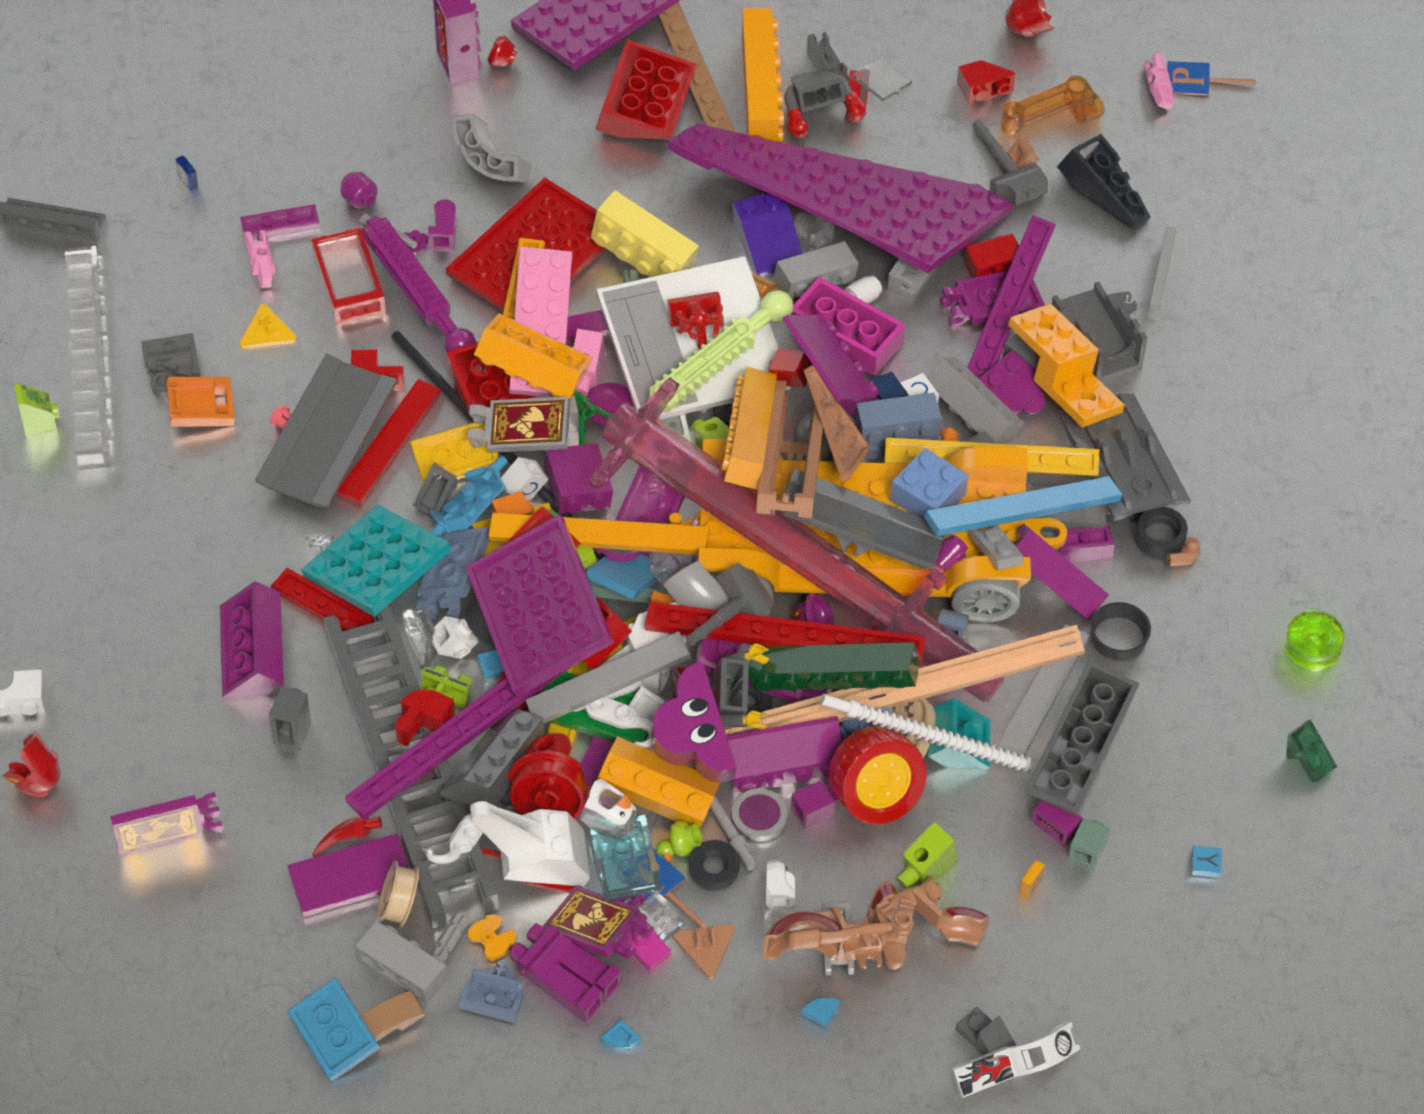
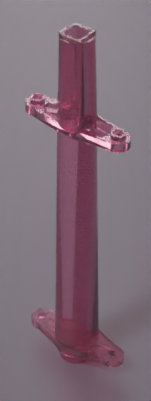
M667 378L643 407L637 410L625 402L608 421L603 430L602 438L611 443L612 447L589 482V485L600 491L626 460L630 458L880 630L926 636L922 661L926 665L930 666L979 652L923 611L933 590L939 591L948 578L944 575L946 569L936 564L934 569L930 570L910 598L907 599L798 520L785 516L783 511L771 510L770 515L756 513L757 489L724 481L726 471L721 470V463L659 419V416L679 387V383L672 378ZM1005 676L962 689L983 703L985 701L989 702L1004 682Z

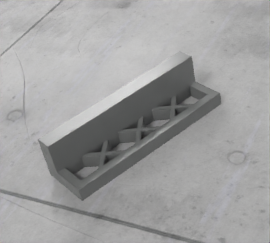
M8 198L6 202H0V226L98 242L106 221V215L102 213Z

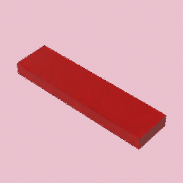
M286 568L270 586L272 589L280 592V597L324 621L325 617L334 615L335 618H338L342 632L375 622V617L289 568Z

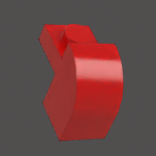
M378 349L351 350V365L378 375L396 378L398 382L393 391L405 390L403 366H379Z
M429 689L417 690L405 696L401 700L402 714L398 717L394 727L397 742L407 747L421 726L435 731L455 715L454 699Z

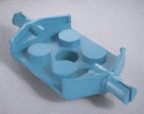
M499 456L488 467L466 471L464 475L468 479V483L464 484L456 496L444 505L443 510L439 514L434 513L432 509L429 510L436 521V526L430 532L440 537L443 533L468 529L492 503V500H495L506 488L499 472L508 464L507 459Z

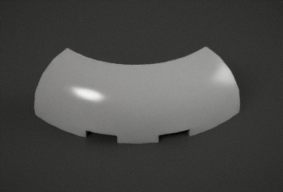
M475 114L452 117V129L456 144L460 147L465 160L475 170L489 178L502 182L525 183L529 179L532 164L519 156L500 155L490 140L488 123Z
M700 561L685 567L663 583L670 595L681 606L720 610L731 602L720 582L707 572ZM768 609L766 612H764V613L761 614L760 616H768V617H769V616H770V609Z

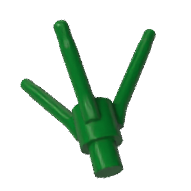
M581 392L574 394L579 417V445L585 444V419L592 417L596 413L628 429L631 428V424L599 408Z

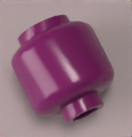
M351 172L342 179L340 193L352 207L363 209L375 203L378 187L365 173Z

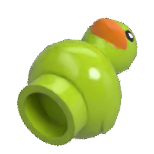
M682 820L676 821L670 826V840L660 841L656 846V853L668 862L672 861L674 854L678 856L689 855L694 847H698L702 843L700 828L697 824L690 825Z

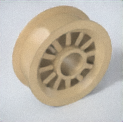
M397 861L391 864L379 899L377 909V921L379 923L385 919L396 922L398 928L403 927L410 913L419 877V868L417 866L411 870L398 866Z

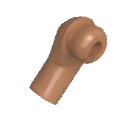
M1190 537L1186 539L1180 553H1167V566L1193 564L1200 553V541L1197 538Z

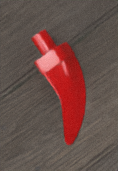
M357 815L345 820L322 838L314 849L312 856L318 855L337 841L368 836L371 829L382 828L381 817H368L363 820Z

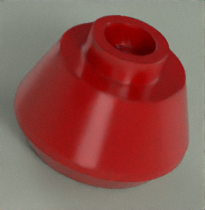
M505 35L498 36L487 58L489 65L504 68L507 64L512 65L517 55V52L514 51L515 45Z

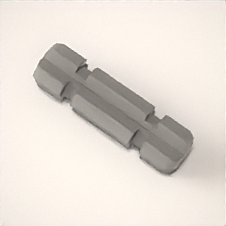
M459 912L453 915L450 920L451 924L446 926L437 941L438 945L434 946L430 955L435 954L439 956L444 962L448 958L447 954L451 953L460 938V932L464 931L468 925L467 916Z

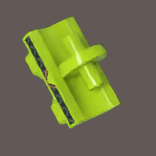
M436 665L433 669L425 667L422 670L421 690L429 689L453 698L454 706L461 709L467 707L472 682L471 677L462 674L454 678L448 675L449 672L446 668Z

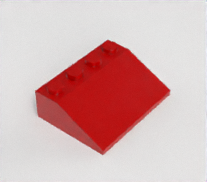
M627 39L595 129L618 138L671 140L697 64Z
M479 342L446 352L445 368L455 391L469 414L470 405H483L490 408L491 400L541 397L509 394L510 375L506 374L504 369L496 365L491 366L483 363L479 357L474 355Z

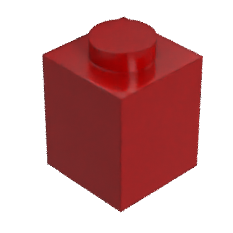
M778 348L774 358L770 361L768 370L770 373L777 375L776 380L786 381V386L805 388L807 379L804 370L811 365L813 366L804 351Z

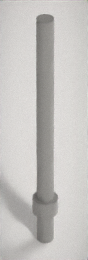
M690 763V764H687V765H686V766H688V767L693 768V769L696 770V768H695V766H694L693 763ZM715 795L710 809L729 838V844L736 850L748 870L756 868L758 864L748 849L749 844L747 840L738 833Z

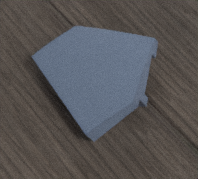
M505 959L497 961L496 966L483 971L475 969L472 971V977L467 981L461 994L458 1009L514 1023L523 1001L522 983L520 980H516L511 973L509 964Z

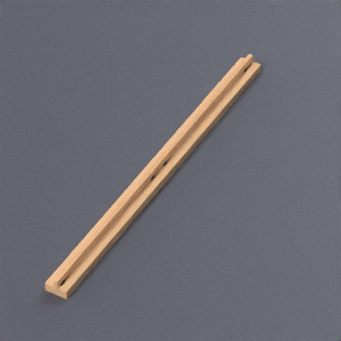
M1074 625L919 668L916 687L850 688L826 695L845 701L852 699L860 702V706L864 703L867 705V708L873 706L874 710L877 708L883 710L1083 655L1085 650L1078 627ZM1073 641L1076 642V643H1074V644H1070V645L1063 646V647H1060V648H1059V645L1066 644V643L1073 642ZM886 694V696L869 700L871 697ZM821 696L764 711L762 713H766L767 716H762L759 724L766 725L765 729L835 716H838L839 722L852 718L847 717L845 712L820 705ZM748 725L747 727L738 728L724 727L726 736L761 730L749 727ZM653 746L646 748L650 751L655 752Z

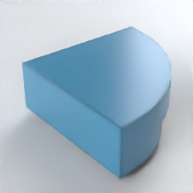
M828 997L815 999L801 1010V1016L827 1028L841 1006V1001Z
M621 1019L600 1037V1042L612 1049L627 1050L640 1045L642 1038Z

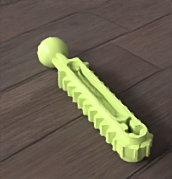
M782 290L768 292L762 299L761 310L751 318L747 319L745 316L739 320L731 318L730 327L724 326L723 333L719 332L715 339L710 338L707 345H701L700 351L694 350L693 356H687L685 363L679 362L678 368H672L670 375L664 374L662 381L656 380L655 384L650 386L649 405H652L657 412H671V409L679 406L680 400L685 402L688 394L692 396L695 388L700 390L703 382L708 383L710 376L716 377L718 370L723 371L725 364L731 365L732 359H739L741 352L746 353L747 348L753 349L755 335L769 322L781 323L783 322V317L793 313V301L789 294Z

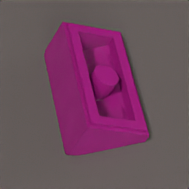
M1110 526L1067 529L1066 542L1058 548V552L1069 562L1113 558L1114 541ZM1056 530V537H1058L1060 532Z

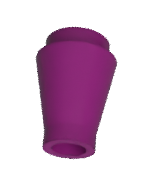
M955 535L945 538L941 544L936 564L932 571L942 576L946 570L966 556L967 545Z

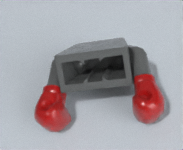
M818 69L793 76L791 78L792 85L788 86L784 94L788 111L787 130L791 137L798 140L804 139L808 133L807 121L803 119L801 113L843 102L846 107L845 119L852 123L861 122L867 113L866 104L857 96L856 92L852 91L846 78L826 69Z

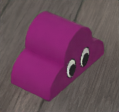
M703 661L690 665L682 672L677 683L676 697L662 704L656 711L652 725L651 742L655 753L662 760L680 766L693 763L696 770L704 778L713 782H727L734 780L737 767Z

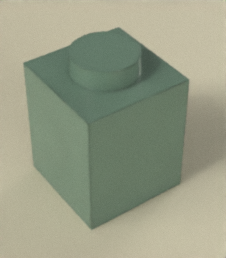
M1083 818L1071 843L1068 859L1095 869L1107 844L1110 828L1105 827L1098 821H1090Z

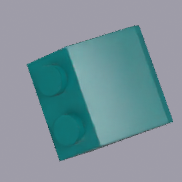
M951 698L934 706L936 713L935 726L939 728V731L941 729H945L946 733L952 731L953 736L958 733L960 737L973 738L975 742L980 740L982 744L986 742L990 746L991 720L956 698ZM936 742L929 745L928 757L946 768L985 770L990 768V762L986 760V757L984 759H980L979 755L973 757L972 753L969 755L965 754V750L961 753L958 751V748L952 750L951 747L945 748L943 744L938 746Z

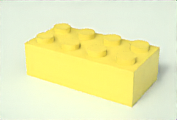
M616 190L597 210L591 239L599 246L605 247L614 253L620 260L626 261L635 267L639 273L648 277H654L693 268L699 245Z

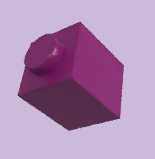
M820 780L793 793L791 809L806 830L834 816L837 800L832 794L831 788H826Z

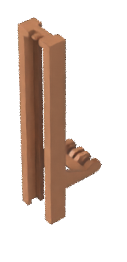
M776 380L764 464L758 488L756 513L770 515L771 510L798 512V517L812 518L819 461H822L824 428L814 402L808 443L783 441L788 395H785L786 381ZM780 452L787 453L786 460H793L794 453L797 454V461H804L803 455L806 454L801 494H795L794 502L789 501V494L782 493V501L776 500L777 492L774 491Z

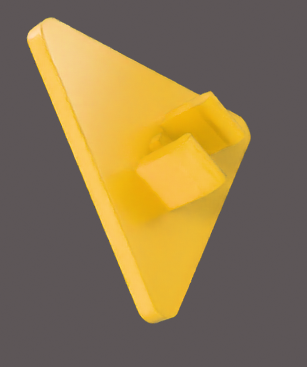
M261 304L239 344L241 348L295 342L297 337L266 304Z

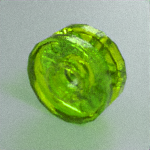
M1311 610L1298 614L1288 625L1285 640L1287 657L1294 665L1303 670L1318 672L1331 668L1338 662L1342 654L1345 637L1342 624L1334 616L1323 611Z

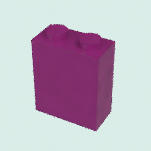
M598 443L567 446V449L546 450L544 469L549 479L548 482L558 514L611 508L613 488Z

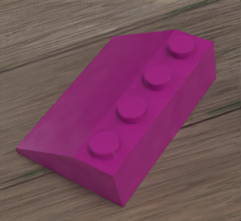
M786 315L782 318L834 397L854 421L856 417V403L879 400L877 398V395L880 394L879 390L872 380L868 383L862 376L866 371L858 360L855 362L849 357V354L852 353L851 349L844 339L840 342L834 335L838 330L830 319L825 321L821 315Z

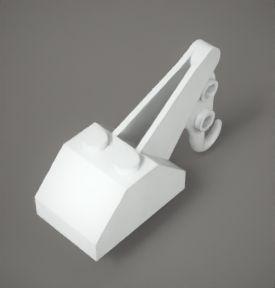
M677 602L670 603L673 605H680ZM647 612L638 615L635 623H630L628 626L632 633L626 638L628 639L627 645L602 665L672 634L646 631L645 621ZM681 635V637H682V639H683V641H684V644H685V646H686V644H687V640H686L687 636ZM671 669L663 670L574 711L585 709L588 716L592 719L620 729L640 728L646 730L650 734L649 738L644 742H635L634 744L648 748L652 746L651 733L653 722L642 717L633 707L612 699L639 690L641 686L661 697L671 677Z
M475 802L470 806L471 815L465 816L449 839L450 851L443 855L432 854V849H428L426 853L427 859L433 863L446 864L453 862L462 853L471 851L472 847L475 846L484 833L500 849L504 880L585 886L590 879L584 829L567 811L539 809L519 815L498 808L488 802Z

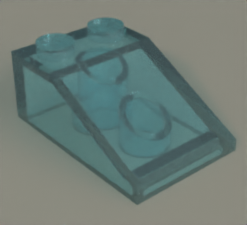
M645 815L630 817L626 823L621 825L614 824L611 821L589 825V841L605 901L662 891Z

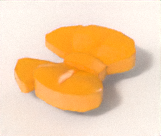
M486 915L485 919L477 921L468 930L469 941L481 943L485 947V957L490 961L503 958L509 952L510 947L513 948L517 939L514 930L496 935L495 931L503 922L502 917L497 915Z

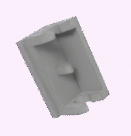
M899 258L889 272L888 289L913 300L932 271L927 274Z

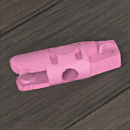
M1157 52L1152 56L1153 64L1147 61L1143 66L1154 101L1157 103V106L1169 110L1174 105L1173 87L1162 53Z
M250 231L244 232L243 237L252 274L257 275L261 288H270L272 274H275V267L266 231L259 232L258 242H253Z

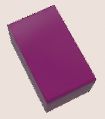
M1043 800L1033 809L1031 821L1064 847L1075 837L1083 820L1080 815L1077 814L1075 816Z

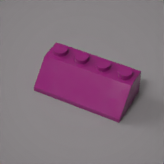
M254 581L220 605L222 697L225 699L267 696L284 684L280 592Z
M838 716L727 735L737 767L734 780L730 781L733 793L746 792L763 787L775 788L791 782L803 783L819 777L829 778V767L832 757L842 744Z

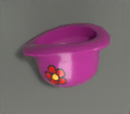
M809 593L806 601L799 603L793 611V620L834 625L833 611L829 603L823 596L817 593Z

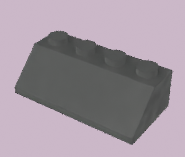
M517 709L491 726L442 788L440 795L469 806L480 801L496 806L512 785L508 779L512 765L525 755L526 749L533 741L544 736L543 717Z

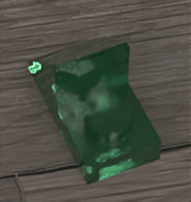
M1311 719L1305 721L1288 734L1286 757L1287 759L1298 758L1311 782H1318L1337 768L1335 761Z

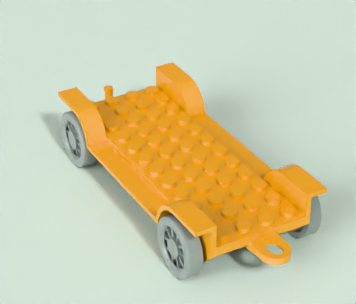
M703 439L701 510L693 519L681 522V515L679 513H672L669 516V521L674 525L692 526L693 520H697L698 526L709 527L707 548H699V561L717 581L716 576L740 563L746 569L755 571L772 599L773 590L775 592L929 597H951L952 595V608L955 612L968 614L970 621L996 622L1012 616L1019 609L1020 587L1031 580L1030 557H1023V565L997 570L988 557L984 555L970 538L968 531L945 535L944 539L949 538L951 535L959 537L967 545L968 550L965 552L966 556L946 570L942 576H939L930 568L922 569L873 549L854 556L853 553L857 549L854 542L848 544L847 552H843L836 535L787 517L783 511L771 510L770 515L758 514L756 510L759 482L757 489H752L724 481L726 471L721 470L727 439ZM973 447L959 451L947 460V462L969 475L967 494L957 505L1026 492L1028 471L1027 448ZM779 454L774 491L777 492L776 500H782V493H785L794 470L798 469L804 472L805 461L783 460ZM819 461L818 478L904 510L891 501L892 481L909 464L861 462L853 475L843 482L835 462ZM1030 518L998 525L1014 545L1022 537L1016 531L1023 523L1054 549L1063 546L1067 538L1066 526L1061 521L1052 518ZM988 527L978 528V531L988 529ZM1043 527H1051L1057 529L1060 535L1058 537L1045 538L1041 535L1040 530Z

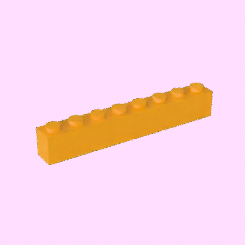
M746 367L744 376H738L725 444L724 460L721 470L726 471L724 479L726 482L757 489L764 464L777 378L776 374Z

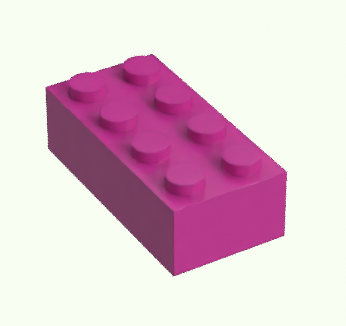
M818 277L793 305L794 308L791 315H821L825 321L830 319L838 330L834 334L840 342L844 339L851 349L852 353L849 354L853 362L858 360L864 370L874 377L904 343L905 324L821 277Z

